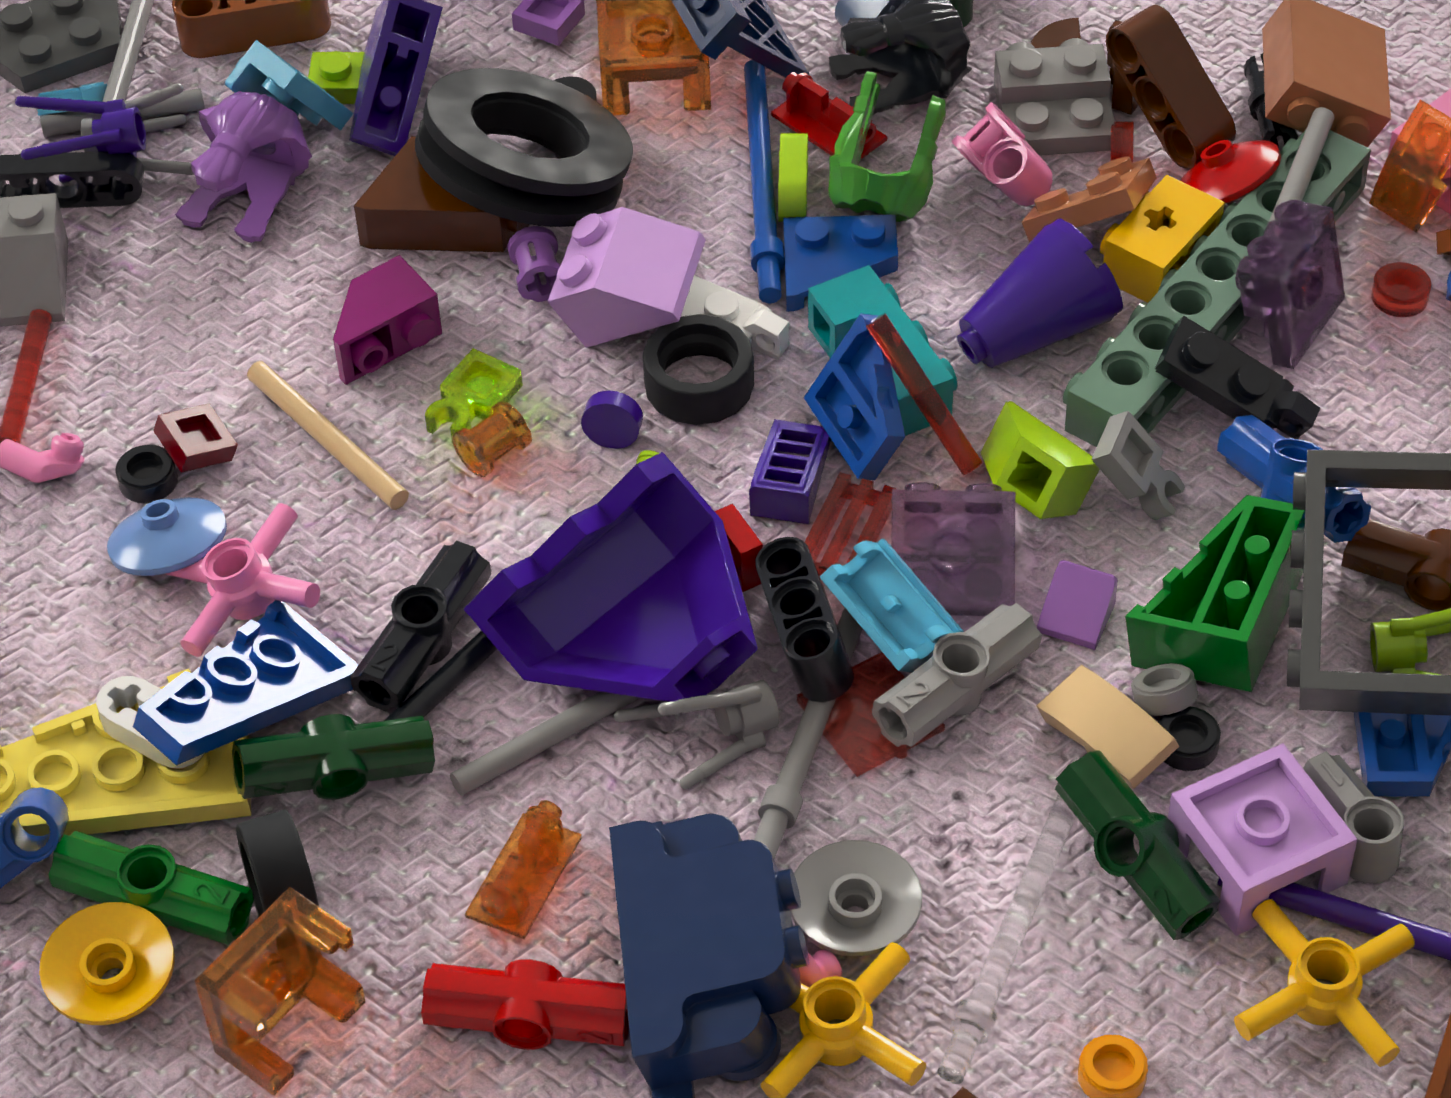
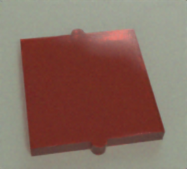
M880 652L852 667L854 671L853 683L844 695L836 698L823 735L858 777L894 757L899 759L905 758L909 749L943 732L945 724H940L912 747L906 744L897 747L882 735L878 722L872 716L873 703L903 680L905 676L894 667L883 652ZM802 693L797 694V703L805 710L809 699L805 698Z

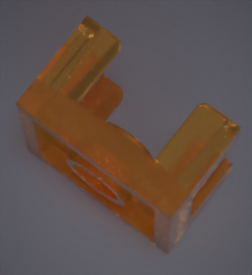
M596 0L603 107L614 116L627 115L630 113L628 82L683 79L684 109L687 111L711 110L709 56L700 52L671 0Z
M289 887L195 979L214 1052L275 1096L294 1076V1068L261 1044L262 1038L303 997L341 1023L348 1021L366 1002L362 985L324 958L321 953L322 951L326 954H334L339 948L347 952L354 945L351 929Z

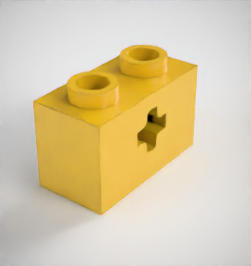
M1166 175L1151 192L1147 191L1136 208L1132 210L1120 225L1117 223L1111 225L1102 239L1100 253L1104 255L1103 263H1106L1112 272L1119 289L1148 303L1157 294L1166 274L1173 268L1178 270L1187 261L1196 241L1202 235L1209 236L1218 227L1224 212L1225 202Z

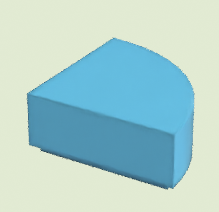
M104 82L85 84L77 88L39 93L37 97L102 102L107 84H104ZM37 109L38 116L68 112Z

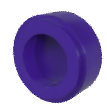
M601 391L592 395L587 401L581 418V426L586 436L594 443L607 448H625L636 441L643 422V412L639 404L630 396L618 391Z

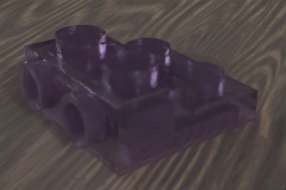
M1290 199L1275 208V220L1269 222L1264 235L1253 239L1248 244V256H1244L1237 267L1235 282L1237 289L1241 292L1244 316L1265 320L1264 335L1269 339L1273 365L1294 369L1345 299L1333 208Z
M928 482L911 483L906 485L904 490L892 489L891 547L949 615L987 616L1001 604L1007 606L1015 604L1016 492L1002 491L1000 486L988 483L969 485L965 488V491L941 490L939 485Z

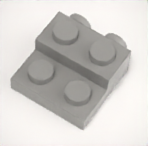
M1072 38L1064 41L1059 47L1035 48L1030 43L1017 42L1010 45L1006 50L995 51L994 88L998 108L1021 130L1026 137L1025 140L1038 155L1116 150L1118 134L1110 101L1111 78L1103 44L1089 45L1083 39Z

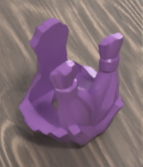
M238 91L224 98L218 105L199 111L202 129L212 143L207 151L191 163L196 183L200 187L195 190L189 200L180 207L175 215L182 221L183 225L193 228L201 227L207 220L208 211H212L220 202V199L238 194L247 189L251 204L234 231L244 241L250 243L255 241L261 242L265 236L266 227L273 215L274 208L285 197L289 186L295 184V177L303 174L305 169L308 168L309 159L312 158V155L305 140L298 116L293 110L266 94L260 95L256 92Z

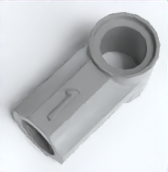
M1325 751L1307 760L1303 767L1304 771L1357 838L1349 876L1363 883H1379L1388 880L1396 873L1400 862L1404 816L1399 807L1387 799L1375 797L1340 755L1332 756Z

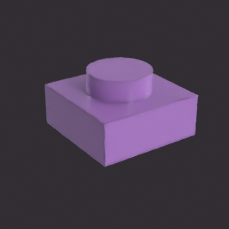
M523 0L512 13L513 30L559 46L585 15L584 0Z

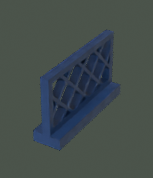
M671 0L701 53L716 60L727 47H730L784 78L792 72L797 74L807 73L809 75L766 0Z

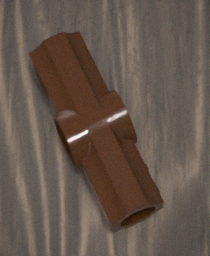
M1369 519L1367 525L1360 528L1355 533L1353 539L1347 542L1343 553L1342 567L1404 586V591L1408 598L1425 609L1442 611L1451 608V530L1444 528L1433 529L1427 532L1425 536H1421Z

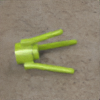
M1451 608L1416 617L1396 618L1387 622L1371 623L1370 649L1374 671L1442 675L1415 670V664L1427 662L1428 636L1451 633Z

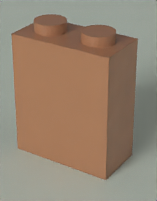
M1283 0L1262 28L1265 118L1304 132L1313 111L1316 108L1324 107L1331 110L1335 117L1330 129L1331 131L1368 147L1391 120L1385 29L1312 0Z

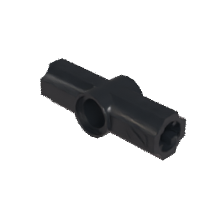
M457 540L452 545H444L417 584L408 586L395 595L391 604L392 619L350 676L352 689L359 693L368 705L385 712L392 707L399 708L427 667L442 661L449 654L452 648L451 633L466 613L464 608L479 594L491 577L490 562L484 559L475 547Z

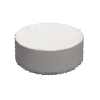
M1170 663L1150 667L1139 673L1131 683L1135 703L1149 715H1168L1179 712L1191 706L1198 698L1194 673L1190 668L1181 664Z

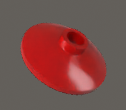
M1229 140L1218 141L1202 151L1200 154L1201 160L1180 181L1226 204L1248 194L1263 184L1280 165L1281 153L1275 143L1267 140H1253L1232 144Z

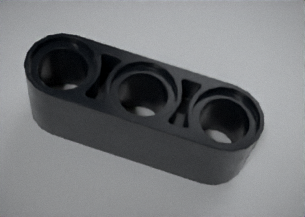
M797 537L775 539L767 543L759 551L755 561L784 653L798 687L805 698L815 702L835 700L844 695L851 687L854 680V671L826 591L806 543Z

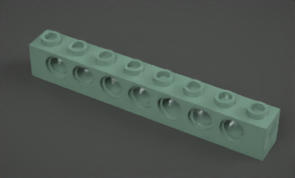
M1330 130L1290 233L1285 237H1278L1269 232L1268 223L1305 131L1297 140L1289 139L1280 152L1282 158L1277 170L1263 184L1249 192L1238 204L1233 202L1227 207L1218 227L1209 236L1202 235L1196 241L1187 261L1178 270L1173 268L1166 274L1157 294L1147 304L1142 302L1134 309L1126 328L1116 338L1109 337L1103 343L1095 362L1085 373L1078 372L1071 378L1063 394V403L1067 405L1064 431L1097 447L1110 416L1129 411L1149 434L1187 391L1157 373L1155 369L1174 325L1183 316H1186L1229 343L1365 188L1371 149Z

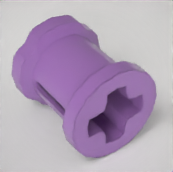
M525 227L517 231L507 244L509 258L518 266L519 275L516 278L518 292L525 299H532L536 302L548 301L557 277V271L561 266L556 259L558 241L552 230L546 227ZM530 243H533L536 252L535 256H531L528 247ZM539 272H544L545 274V285L541 284Z

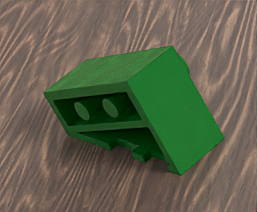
M1246 495L1199 542L1200 551L1181 570L1174 567L1162 579L1163 588L1144 607L1137 604L1125 616L1131 665L1148 669L1161 664H1181L1193 671L1195 680L1252 692L1289 607L1290 589H1297L1303 575V569L1291 568L1292 530L1305 531V510H1293L1292 503Z

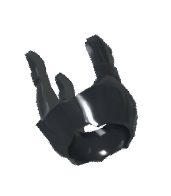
M902 0L894 13L885 14L877 18H850L848 23L841 28L840 38L845 52L852 54L829 57V70L832 77L836 80L848 78L855 73L857 75L865 74L867 71L893 78L885 89H880L873 115L877 112L880 113L892 109L895 105H912L930 100L932 95L941 99L948 98L954 87L972 70L971 67L967 66V52L970 47V40L964 30L958 11L955 10L950 0ZM857 96L850 97V106L854 107Z

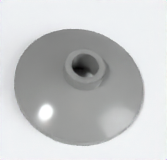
M863 840L835 842L810 854L794 873L799 889L801 908L791 910L792 919L796 926L800 925L804 936L810 942L834 954L869 956L880 953L889 943L894 942L898 944L905 939L919 919L922 907V889L919 878L906 859L884 845ZM852 906H858L863 908L864 911L850 912L846 909Z

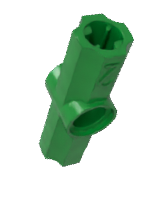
M74 831L71 835H63L53 851L52 866L48 873L50 883L54 888L100 903L124 902L134 904L153 913L166 928L172 926L226 945H230L234 940H240L249 924V915L254 902L251 888L176 864L172 854L159 845L147 844L130 849L78 831Z

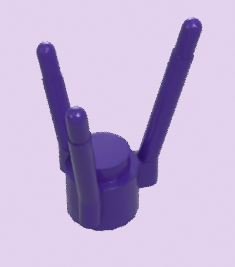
M18 96L15 99V104L19 107L102 114L101 119L92 121V135L24 149L21 151V157L24 160L96 147L98 152L108 151L109 154L129 153L137 157L136 152L146 149V132L141 113L137 107L126 108L124 99L107 102ZM59 175L61 183H68L74 180L70 176Z

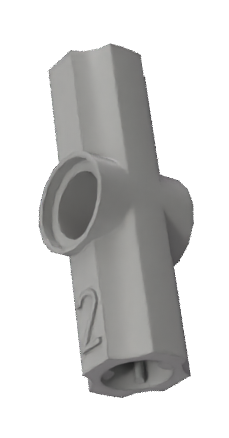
M1017 603L1012 606L1001 604L966 632L949 633L941 637L934 646L932 658L874 701L872 716L878 722L882 735L897 747L905 744L912 747L949 717L967 715L975 711L980 705L982 693L985 689L1039 648L1042 634L1036 628L1032 614Z

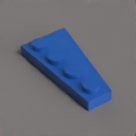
M275 600L267 606L264 617L257 622L251 619L240 627L236 632L235 639L224 648L216 646L204 655L201 666L192 673L184 671L140 705L133 728L177 766L352 691L350 676L359 664L285 602Z

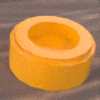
M1103 1035L1094 1038L1083 1048L1079 1057L1078 1082L1088 1097L1137 1098L1142 1094L1147 1080L1148 1063L1142 1048L1133 1040L1121 1035Z

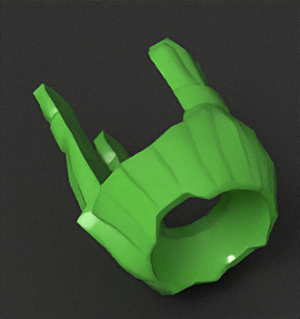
M867 71L861 83L860 95L856 97L853 107L854 113L842 126L835 143V155L829 156V197L835 208H849L857 214L867 210L882 215H895L896 222L907 221L914 218L926 204L933 185L932 161L936 156L938 149L936 142L946 118V102L944 99L932 95L910 170L885 174L859 166V162L880 92V84L876 83L877 74Z

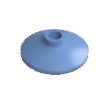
M186 497L156 500L124 519L114 529L107 543V552L112 564L117 569L128 574L153 576L174 572L200 561L211 548L223 540L227 530L226 518L218 505L205 499Z

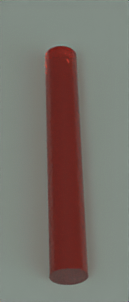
M35 309L29 315L0 425V443L6 439L21 443L52 323L51 314L42 309Z
M886 313L874 318L865 325L950 457L962 475L975 470L983 463L893 323Z

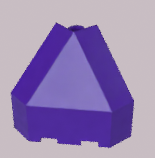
M663 452L636 464L597 504L570 516L531 556L501 570L464 608V611L523 680L670 702L707 695L718 688L758 650L723 521Z

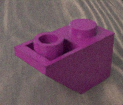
M400 255L352 279L333 337L339 377L345 385L366 374L377 371L390 361L427 344L430 340L442 334L437 293Z

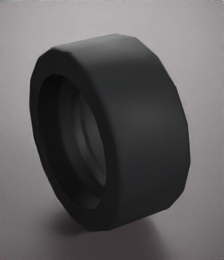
M703 314L682 316L678 322L660 326L647 340L642 354L646 395L650 403L662 415L675 422L693 425L717 423L735 415L749 401L754 387V356L750 339L739 326L721 317ZM699 355L716 357L732 367L727 375L713 382L699 384L681 382L665 372L672 363L685 357Z
M281 810L238 823L236 825V835L249 888L253 892L254 905L269 943L275 945L320 931L322 920L315 886L303 845L290 813L287 810Z

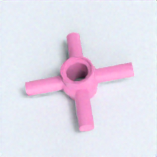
M278 503L251 542L243 538L224 540L211 548L200 561L186 568L166 573V575L207 584L208 592L212 597L180 642L186 652L200 657L229 615L238 620L252 619L266 612L267 606L275 600L313 608L318 603L320 588L317 584L273 574L272 567L268 562L275 549L298 518L297 513L290 506Z

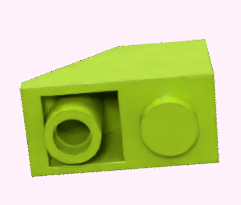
M1012 401L1005 402L980 452L994 487L1039 519L1076 515L1100 470L1091 460L1093 456Z

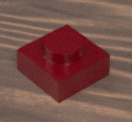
M210 403L159 414L153 430L181 473L232 461L238 446Z

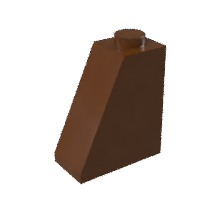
M411 136L354 205L360 246L368 249L504 252L510 238L517 231L530 225L484 212L447 192L428 175L420 164L415 151V136Z

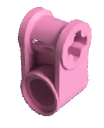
M990 102L985 107L987 114L964 137L957 135L952 140V143L987 180L1013 202L1021 206L1034 205L1036 198L1050 191L1053 182L1052 171L1028 144L1021 130L993 102Z

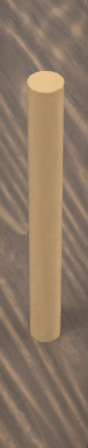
M258 361L249 368L247 378L391 509L397 510L407 502L409 492L265 362Z

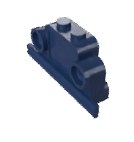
M704 814L663 824L662 821L655 823L634 821L609 827L632 1058L652 1091V1098H695L693 1081L711 1076L721 1075L733 1081H747L761 1076L774 1065L781 1050V1036L769 1014L781 1012L789 1008L797 1000L801 991L799 968L809 965L808 950L800 925L793 926L791 910L801 908L799 889L793 870L790 868L779 871L770 850L765 844L756 840L742 841L734 823L727 817L719 814Z

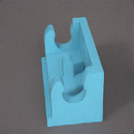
M881 539L878 543L866 540L856 544L853 549L857 555L850 562L843 566L841 564L831 565L819 576L898 671L912 673L932 658L934 646L941 637L949 633L964 632L885 539Z

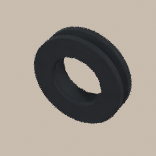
M499 68L461 70L446 75L433 84L427 95L423 119L420 122L415 139V151L420 164L428 175L447 192L463 202L492 215L524 224L547 227L575 226L577 221L589 214H601L613 210L619 200L623 187V178L629 169L633 155V145L627 130L611 112L592 98L569 86L545 77ZM487 135H509L536 142L557 153L561 158H542L520 153L499 144Z

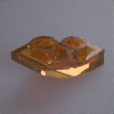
M1419 100L1387 157L1369 202L1372 206L1416 233L1448 186L1441 179L1451 165V117L1426 102Z

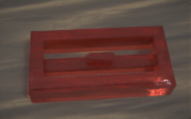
M843 472L839 473L805 540L819 576L831 565L837 564L866 505L874 508L856 544L866 540L877 542L896 503V488L885 485L882 492L874 490V481L862 478L860 484L857 485L851 483V475ZM846 500H851L821 562H816ZM854 549L847 563L850 562L857 555Z

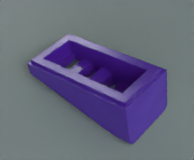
M774 419L749 489L750 516L809 524L831 438L823 426ZM780 451L809 455V457L782 454ZM776 466H783V467L804 469V471L794 470V469H788V468H781V467H776ZM773 479H775V480H782V481H788V482H795V483H799V484L785 483V482L772 481V480H773Z

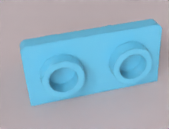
M255 40L246 54L239 59L234 70L225 80V86L234 93L242 91L256 92L260 95L266 94L293 110L297 116L301 114L316 126L324 118L336 128L342 130L354 114L319 85L258 40Z

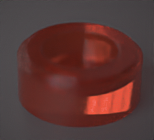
M1115 121L1111 126V161L1129 156L1131 162L1134 163V121Z
M1405 262L1390 263L1384 265L1375 273L1371 298L1374 305L1380 311L1390 316H1415L1421 313L1428 305L1432 287L1431 280L1428 274L1416 265Z

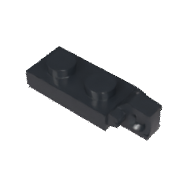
M1183 316L1174 325L1155 366L1157 373L1235 420L1239 416L1254 415L1273 430L1277 428L1293 439H1299L1301 435L1313 427L1320 411V407L1303 394L1293 391L1294 385L1287 379H1283L1282 375L1186 316Z

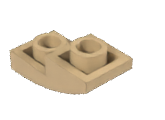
M1082 664L1036 705L1047 724L1084 746L1087 753L1100 750L1132 789H1135L1179 748L1176 739L1146 711Z

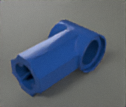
M42 787L30 788L20 793L11 806L0 814V889L34 862H39L49 857L56 849L66 829L69 816L65 802L54 791ZM31 813L39 815L47 822L50 833L44 836H35L27 833L19 823V816Z

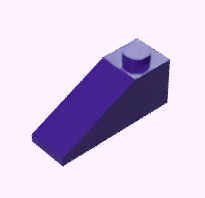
M383 0L378 6L362 60L349 141L396 156L406 144L443 7L424 0Z

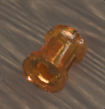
M498 402L491 407L490 415L470 430L461 428L454 433L452 440L456 453L464 465L475 475L486 477L493 472L494 463L513 449L523 450L528 447L532 442V435L525 419L516 408L507 402Z

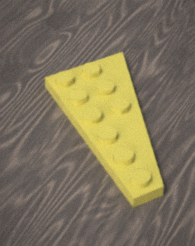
M188 668L167 676L168 684L184 671L190 672V669ZM96 703L32 727L34 735L3 747L0 746V814L11 806L20 793L30 788L42 787L58 794L68 808L69 820L63 835H71L74 831L88 835L251 816V798L243 799L242 795L238 794L234 780L233 742L205 753L201 759L192 765L184 768H170L155 762L107 734L102 726ZM138 703L131 707V709L138 711ZM119 706L116 709L117 713H119L124 708L122 706ZM249 735L237 740L249 739ZM31 813L19 816V823L27 833L35 836H44L50 833L47 822L39 815Z

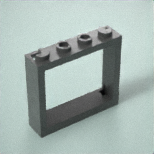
M1307 450V472H1294L1293 510H1305V531L1292 530L1291 568L1303 569V590L1290 589L1289 628H1301V650L1288 649L1287 687H1300L1299 710L1451 716V675L1320 671L1325 487L1451 490V453Z

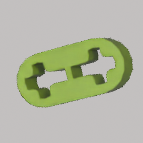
M780 133L778 222H783V218L807 217L808 133Z

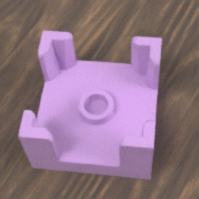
M1284 743L1171 794L1168 819L1173 823L1178 832L1179 850L1188 858L1190 840L1192 839L1222 880L1218 910L1235 936L1259 926L1252 917V913L1260 903L1269 899L1270 893L1321 870L1317 890L1326 893L1348 884L1357 838Z

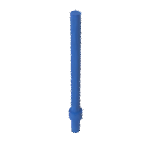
M750 60L744 65L755 240L750 245L751 267L758 277L759 299L764 303L771 304L779 301L782 296L780 271L785 265L784 245L777 238L766 71L763 65Z

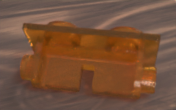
M542 800L538 806H531L525 814H522L468 907L465 918L522 939L526 938L582 839V834L563 828L562 821L560 820L562 810L556 804Z

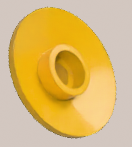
M107 902L89 906L64 920L47 940L39 964L41 985L53 1007L71 1020L89 1025L119 1023L145 1011L164 992L174 969V946L165 925L157 916L145 908L124 902ZM114 968L122 969L116 976L102 979L108 970Z

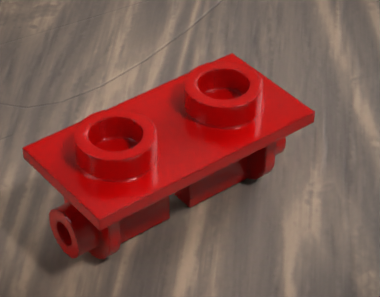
M790 73L782 85L783 91L786 92V101L771 111V116L796 133H808V141L829 155H835L836 140L842 126L854 113L853 107L838 97L831 100L829 98V91L815 83L807 73ZM872 120L861 159L887 141V136L876 129V125L872 123Z

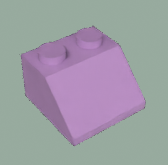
M625 207L601 214H589L577 221L572 230V236L561 266L557 271V277L548 303L586 348L678 322L706 239L700 231Z

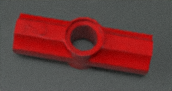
M533 959L512 961L505 966V971L432 963L431 968H427L421 1009L424 1025L493 1032L494 1036L502 1043L523 1050L544 1048L551 1043V1039L625 1046L626 1040L628 1041L630 1030L626 990L623 983L563 977L561 972L554 966Z

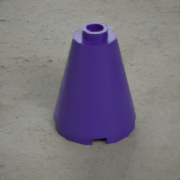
M1056 219L1051 224L1044 226L959 320L962 333L957 336V341L964 354L972 363L977 365L982 361L990 368L996 367L1110 322L1117 313L1122 311L1121 292L1112 272L1106 263H1103L1098 268L1095 267L1091 259L1085 254L1094 246L1075 226L1063 219Z

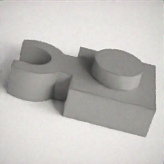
M1129 411L1110 416L1091 460L1127 500L1139 497L1144 512L1150 518L1157 520L1174 515L1176 509L1166 497L1182 493L1185 486L1175 472L1171 470L1164 471L1159 465L1164 451Z

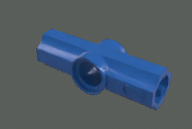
M1254 415L1236 417L1233 423L1220 433L1217 451L1225 456L1226 463L1262 489L1260 497L1292 504L1294 472H1307V450H1323L1314 443L1305 440L1284 438ZM1325 487L1324 535L1334 543L1351 541L1355 533L1367 525L1371 505L1363 500V494L1356 488Z

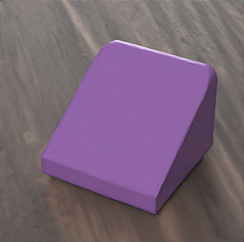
M1061 560L1054 572L1037 624L1039 632L1096 650L1115 606L1117 577Z

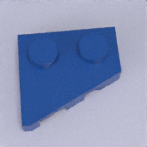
M895 215L783 218L786 312L804 308V298L808 297V288L867 265L871 266L879 278L898 271Z
M860 313L804 396V399L857 479L876 480L905 439V432L882 321L878 315Z
M1353 712L1362 782L1375 797H1430L1451 752V716Z

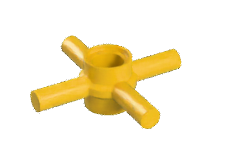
M1273 899L1260 903L1254 909L1252 917L1291 962L1287 977L1288 987L1236 1015L1234 1023L1239 1034L1249 1041L1295 1014L1303 1020L1319 1026H1329L1341 1021L1379 1067L1385 1066L1394 1060L1399 1054L1400 1048L1358 999L1362 990V976L1414 947V938L1409 929L1403 924H1398L1353 949L1344 941L1331 937H1320L1308 941ZM1315 979H1326L1334 984H1323Z
M894 942L889 943L855 981L844 977L832 976L820 979L810 987L801 983L800 994L790 1008L800 1014L799 1025L803 1038L761 1082V1088L769 1098H786L818 1061L830 1066H845L854 1063L863 1055L910 1086L915 1085L921 1079L926 1069V1062L873 1029L874 1021L870 1004L910 962V956L903 947ZM835 1019L846 1020L837 1024L827 1023Z

